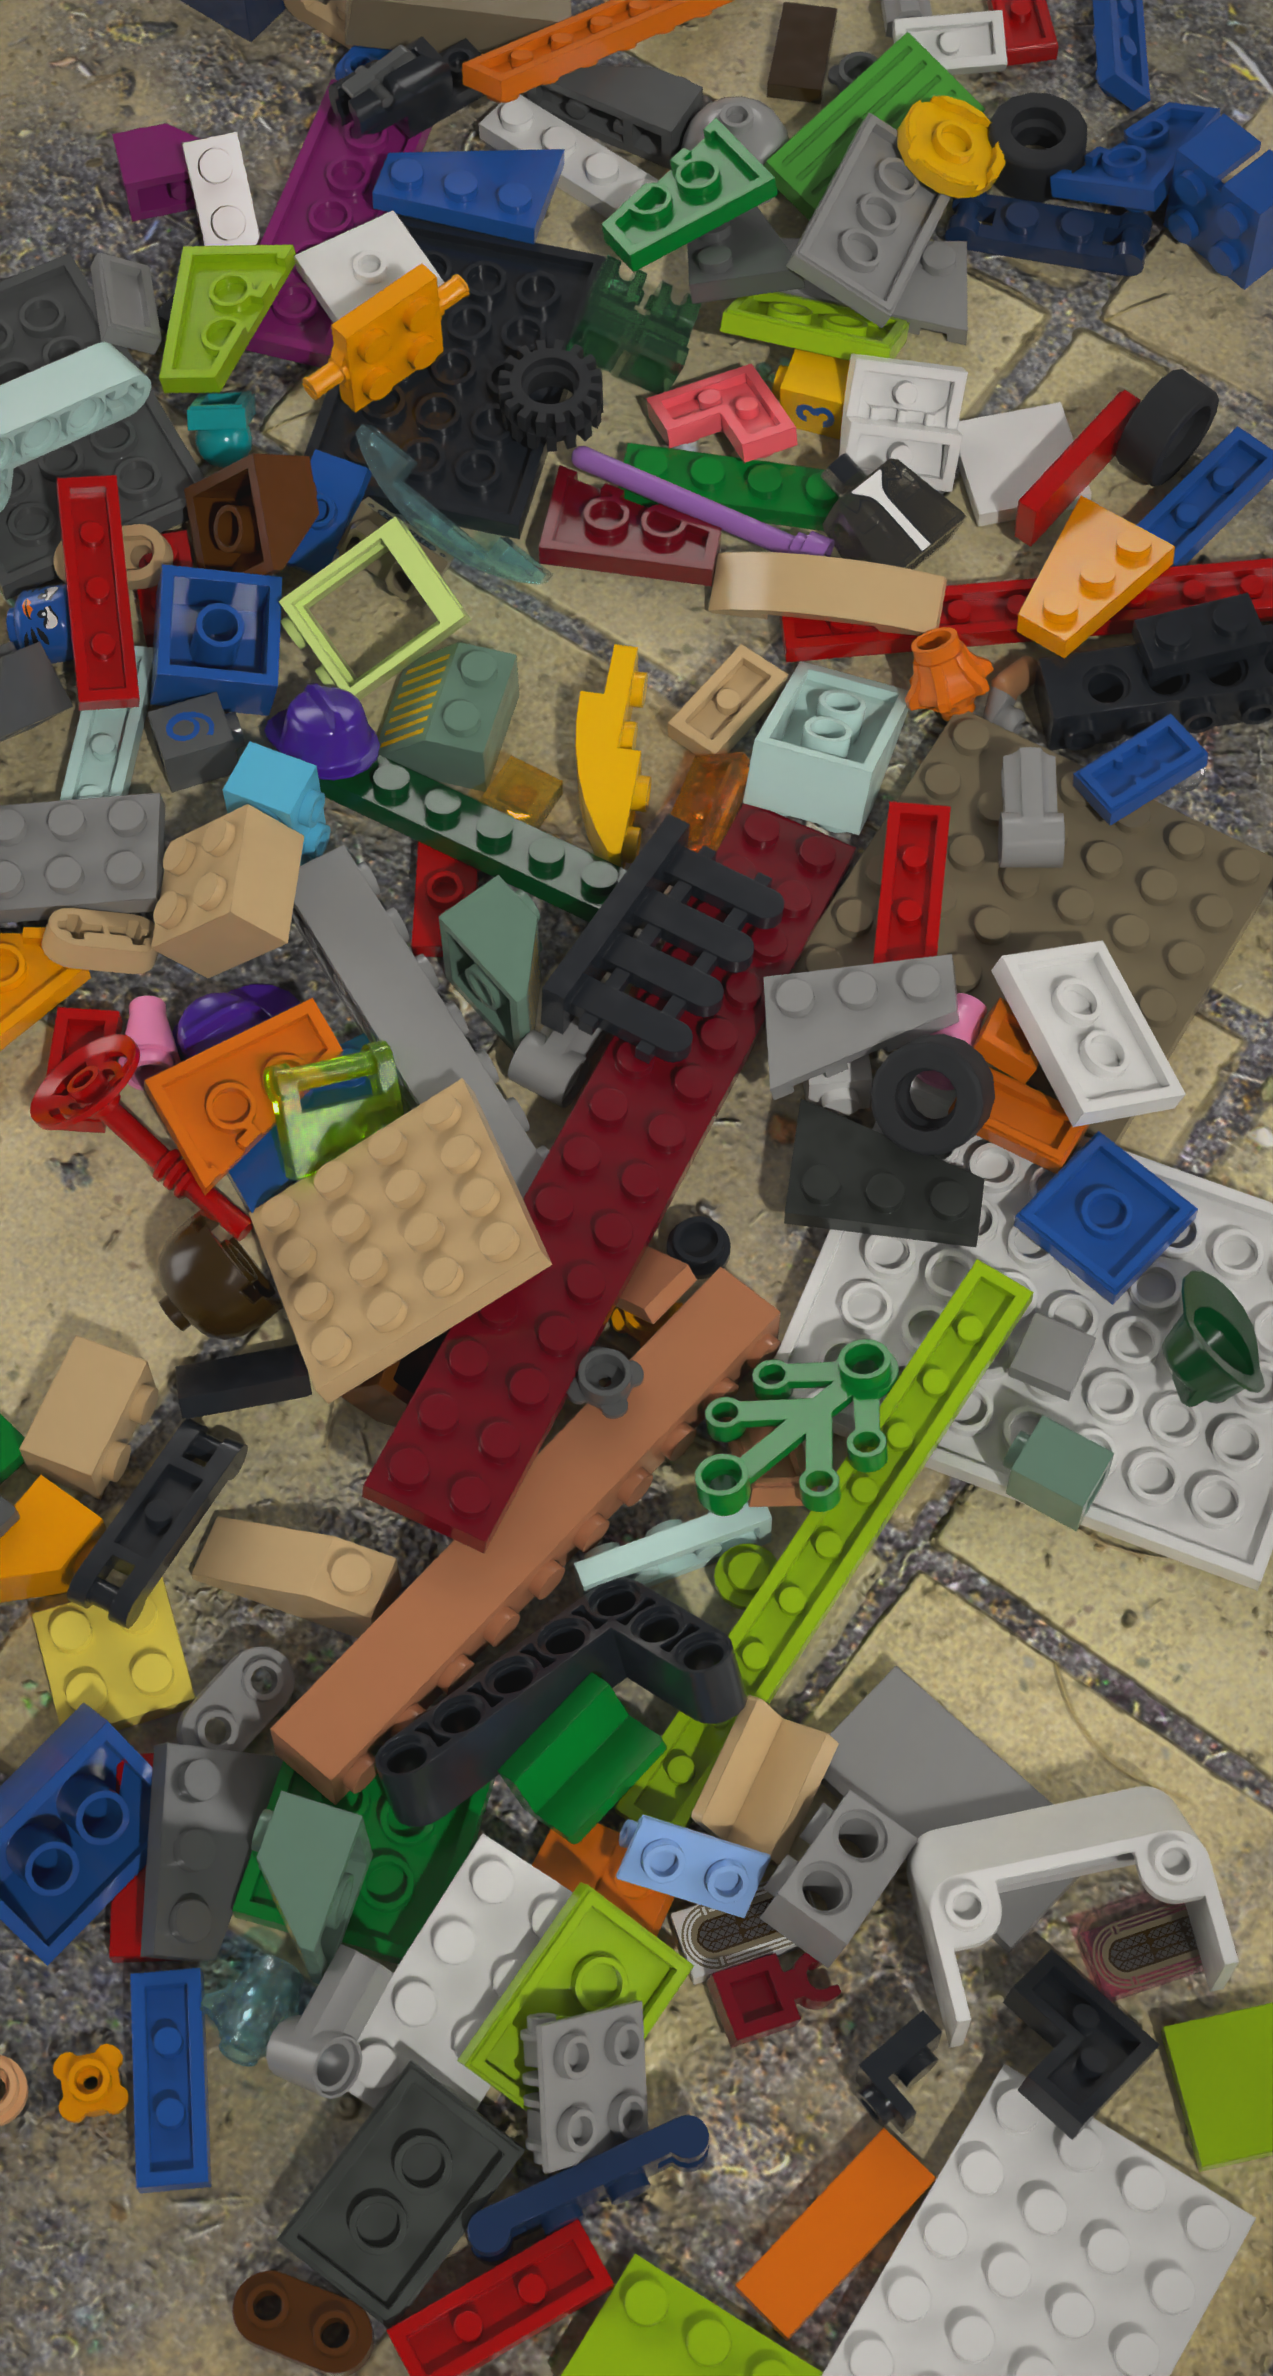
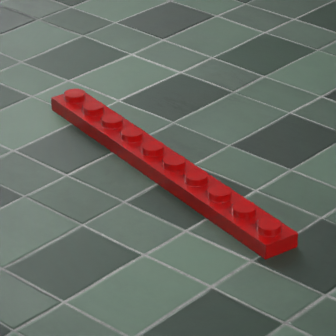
M1273 558L1169 567L1091 636L1132 633L1133 623L1136 619L1247 592L1260 622L1273 621ZM1037 578L946 586L939 628L949 627L955 629L959 639L963 641L966 647L1032 642L1033 640L1017 632L1018 614ZM779 616L785 662L912 652L911 644L918 637L915 635L880 632L875 626Z

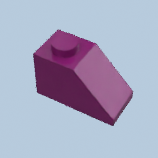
M167 123L112 134L119 172L132 222L196 209L181 143L200 138Z

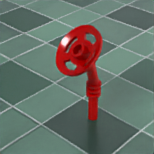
M113 1034L96 1039L73 1052L48 1074L37 1089L30 1106L31 1117L40 1128L60 1130L78 1124L88 1118L93 1120L100 1119L154 1170L152 1177L158 1182L164 1180L163 1186L169 1191L175 1189L174 1195L179 1200L187 1197L198 1208L204 1209L221 1223L219 1225L238 1241L243 1240L254 1227L251 1218L214 1187L204 1195L180 1151L177 1148L170 1151L119 1104L120 1092L133 1076L140 1059L139 1047L131 1037L124 1034ZM112 1057H125L127 1062L122 1067L118 1062L109 1061V1059ZM107 1075H115L110 1081L106 1078ZM67 1087V1091L69 1092V1094L60 1095L63 1092V1090ZM61 1113L66 1119H54L53 1115Z

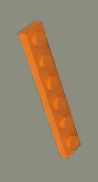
M610 0L462 63L463 85L485 94L491 101L500 103L516 100L519 94L540 85L553 84L559 80V77L579 68L594 66L598 63L599 59L618 51L633 49L638 42L654 35L672 32L675 26L693 18L706 17L712 13V10L734 0Z

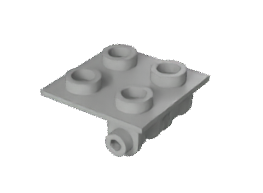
M636 2000L556 2020V2015L552 2013H537L527 2016V2028L520 2031L521 2040L524 2041L525 2066L535 2067L538 2070L524 2073L523 2084L539 2087V2092L529 2093L524 2096V2105L532 2107L527 2109L528 2138L526 2139V2149L533 2151L534 2163L542 2164L544 2173H551L575 2166L649 2131L642 2001Z

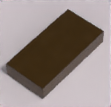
M784 2L767 84V97L821 104L837 22V8Z

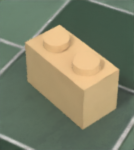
M76 1335L19 1448L29 1473L36 1476L43 1475L52 1482L101 1500L109 1482H118L126 1470L131 1454V1447L128 1443L137 1425H145L156 1407L158 1389L156 1388L148 1361Z

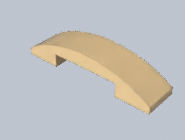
M779 552L718 553L708 611L714 614L767 619L768 615L869 625L875 626L880 632L920 636L927 631L939 628L947 579L944 576L908 568L845 558Z

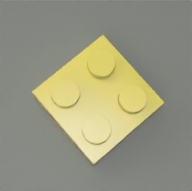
M161 1577L146 1599L144 1608L137 1621L129 1629L108 1619V1612L95 1605L86 1609L70 1602L32 1614L60 1726L83 1703L105 1718L118 1731L184 1711L196 1698L163 1577Z

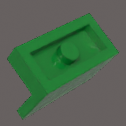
M591 1672L497 1771L524 1810L571 1844H577L666 1751L667 1745L660 1735L631 1717L610 1684Z

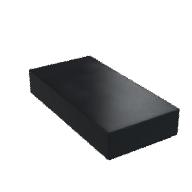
M298 1344L175 1367L178 1401L182 1419H191L312 1395L309 1372Z

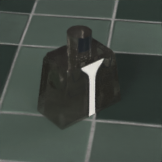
M844 453L832 462L821 475L825 483L840 498L833 505L823 522V528L827 536L835 540L834 547L840 556L845 559L915 570L952 539L967 517L952 502L895 458L888 459L867 476L847 453Z

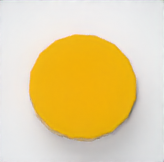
M945 95L933 96L930 102L921 103L920 100L911 106L897 130V147L907 168L920 182L940 194L955 198L977 197L992 187L1006 163L1004 154L999 147V142L992 148L988 140L989 125L992 122L982 111L963 100Z

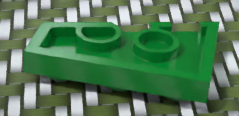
M717 118L712 120L703 129L704 139L691 151L682 148L670 160L671 170L657 183H645L601 224L604 241L632 272L645 267L778 195L775 177Z

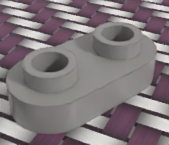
M254 1647L236 1654L182 1712L176 1728L178 1744L242 1752L284 1707L293 1693L295 1677L288 1659L279 1651L269 1647ZM257 1668L267 1670L272 1678V1685L264 1694L258 1693L251 1684V1676ZM212 1718L221 1720L226 1728L225 1738L219 1744L211 1743L205 1736V1726Z

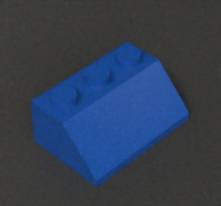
M85 1703L0 1786V1920L47 1966L147 1863L153 1767L105 1718ZM123 1761L124 1768L118 1794L116 1792V1768Z

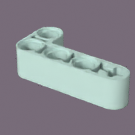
M96 343L0 385V512L5 508L10 498L14 468L131 416L147 400L151 390L150 379L110 343Z

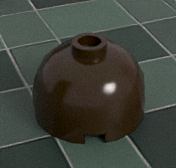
M203 1209L184 1222L165 1242L158 1258V1277L167 1295L159 1301V1304L168 1318L181 1331H185L193 1325L202 1334L210 1338L227 1340L241 1337L263 1325L283 1309L281 1302L270 1299L276 1293L275 1289L242 1245L234 1237L229 1241L225 1239L221 1242L211 1232L221 1223Z

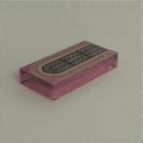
M1168 1903L1082 1932L1079 1936L1080 1945L1098 1991L1111 2002L1204 1971L1185 1903Z

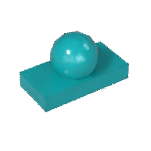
M251 391L200 393L188 407V430H196L195 443L197 450L206 462L214 467L225 468L248 456L252 446V435L248 425L256 415L255 394H252Z

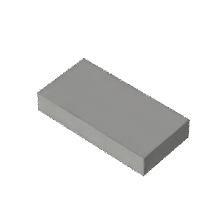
M97 253L90 270L101 341L155 355L162 339L150 267L111 255Z

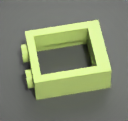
M397 517L392 518L279 600V603L288 614L281 619V624L301 650L309 645L322 664L315 669V672L323 685L349 691L359 701L472 620L405 523ZM390 550L438 621L357 678L309 608Z

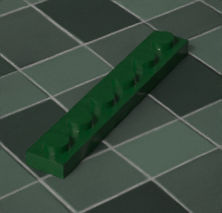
M379 754L377 760L366 771L353 777L338 780L319 779L320 790L325 794V798L493 877L499 875L507 884L588 922L592 920L627 871Z

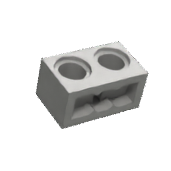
M852 1790L847 1792L835 1810L822 1803L799 1836L810 1844L802 1858L798 1862L787 1854L763 1888L774 1898L760 1919L827 1968L831 1966L847 1946L918 1840L917 1837ZM839 1839H846L855 1843L861 1850L863 1858H856L845 1852ZM803 1890L813 1891L820 1895L826 1902L828 1911L812 1907L806 1901Z

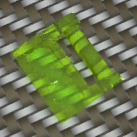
M384 1040L363 1045L361 1052L292 1068L285 1062L268 1066L264 1070V1086L268 1098L273 1104L287 1179L300 1180L315 1176L323 1165L404 1115L394 1056L390 1046ZM365 1076L370 1080L372 1094L304 1110L301 1108L299 1092Z

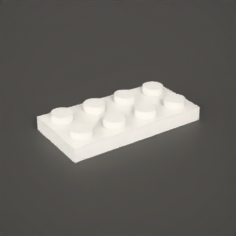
M482 1833L394 1971L357 2041L362 2052L361 2070L357 2080L348 2092L372 2108H375L410 2060H412L476 2110L491 2085L457 2060L573 1892Z

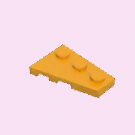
M1081 495L1018 614L1017 632L1065 659L1173 565L1175 546Z

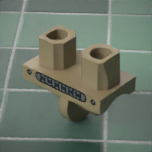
M370 497L364 499L336 547L339 550V556L346 553L397 516ZM415 520L409 524L405 523L439 574L443 577L455 557L423 535L425 530L423 525ZM390 550L365 568L386 582L388 590L403 601L410 599L421 608L427 605Z

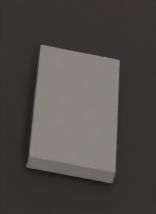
M868 113L859 126L786 267L883 328L892 316L951 196L940 194L920 182L907 168L898 150L897 130L873 114Z
M897 1666L829 1734L839 1745L821 1784L840 1801H842L849 1790H852L917 1838L934 1829L1053 1805ZM1080 1876L999 1893L1002 1916L999 1927L992 1939L1010 1953Z

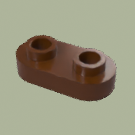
M263 2271L252 2275L243 2282L235 2294L232 2307L234 2323L243 2338L256 2348L325 2376H349L360 2370L372 2354L375 2341L372 2323L362 2307L349 2299L278 2271ZM270 2295L280 2298L282 2309L275 2319L263 2321L256 2316V2306L262 2298ZM332 2323L345 2324L349 2328V2337L346 2343L339 2348L327 2347L323 2343L324 2330Z

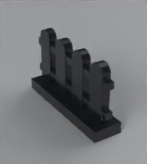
M668 814L542 987L541 1024L563 1035L574 1018L578 1017L580 1018L579 1030L592 1036L597 1028H600L636 1046L635 1058L647 1064L650 1063L654 1056L667 1062H679L686 1059L692 1049L693 1034L688 1025L679 1021L685 1011L699 1017H710L718 1013L723 1004L724 989L720 981L710 976L716 966L727 972L739 973L747 970L753 962L754 943L741 930L746 923L760 929H771L782 921L784 899L779 892L771 889L772 878L758 872L754 879L740 874L716 862L717 851L704 845L698 853L689 849L690 824ZM669 885L673 887L668 895L663 894ZM693 896L729 915L722 923L685 904ZM638 928L643 930L637 939L633 938ZM662 939L699 958L692 967L655 949V946ZM607 972L611 973L605 983L601 982ZM631 983L667 1001V1004L662 1011H659L623 993V991Z

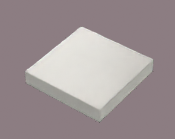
M1061 402L958 422L957 430L963 435L958 467L977 526L1016 520L1019 499L1074 441ZM1089 485L1066 510L1074 509L1081 495L1091 500L1092 493Z

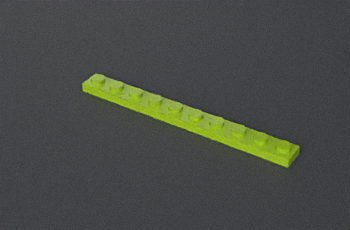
M978 1259L975 1261L880 1405V1430L887 1439V1463L875 1472L865 1473L855 1470L849 1464L847 1455L837 1470L841 1489L840 1502L829 1511H810L728 1635L732 1641L747 1696L752 1695L761 1698L769 1705L1031 1304L1034 1292ZM863 1447V1448L859 1449V1451H861V1452H871V1451L875 1450L876 1448H874V1447ZM678 1711L662 1735V1739L667 1745L666 1751L619 1800L615 1807L616 1814L625 1820L630 1819L636 1822L644 1814L689 1828L693 1821L691 1818L692 1811L738 1715L728 1721L704 1724Z

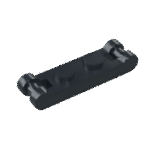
M185 1419L75 1573L67 1591V1599L86 1609L95 1605L108 1612V1619L126 1629L132 1627L140 1616L146 1599L228 1480L234 1479L240 1471L247 1455L248 1446L231 1437H227L222 1441L207 1434L208 1428L206 1425L193 1419ZM197 1457L207 1462V1464L203 1467L192 1462V1460ZM112 1569L128 1576L121 1587L105 1580Z

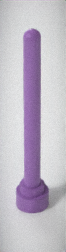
M579 446L572 452V463L578 469L671 509L722 528V531L771 552L827 557L832 555L835 540L815 531H811L809 535L798 532L794 536L587 446Z

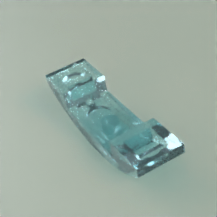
M362 424L355 434L361 452L380 488L406 520L427 539L458 560L500 578L539 585L546 584L553 576L549 570L539 564L538 561L509 537H500L490 551L486 550L404 482L418 462L373 425Z

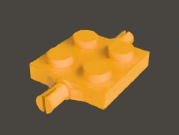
M421 263L331 325L334 344L328 363L310 376L302 379L304 382L302 383L308 395L312 399L318 400L320 396L339 384L341 399L356 413L373 400L376 401L384 398L396 384L415 371L430 366L438 355L444 352L441 328L442 316L445 310L470 295L467 283L460 275L455 274L451 279L438 287L437 276Z

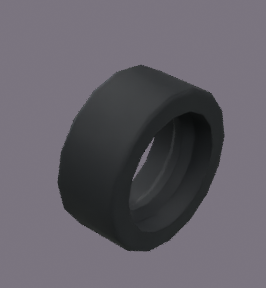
M1172 370L1161 378L1146 394L1129 419L1117 445L1116 458L1118 462L1151 486L1163 485L1186 464L1208 432L1217 413L1219 403L1217 393L1185 370Z

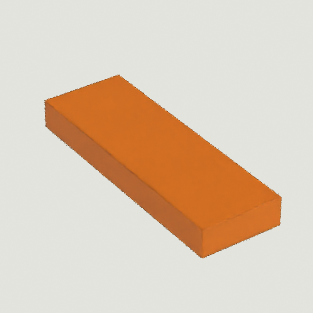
M883 2128L736 2283L735 2290L788 2342L924 2196L937 2178L895 2137Z

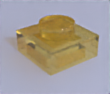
M511 755L480 798V802L539 829L562 797L563 781Z

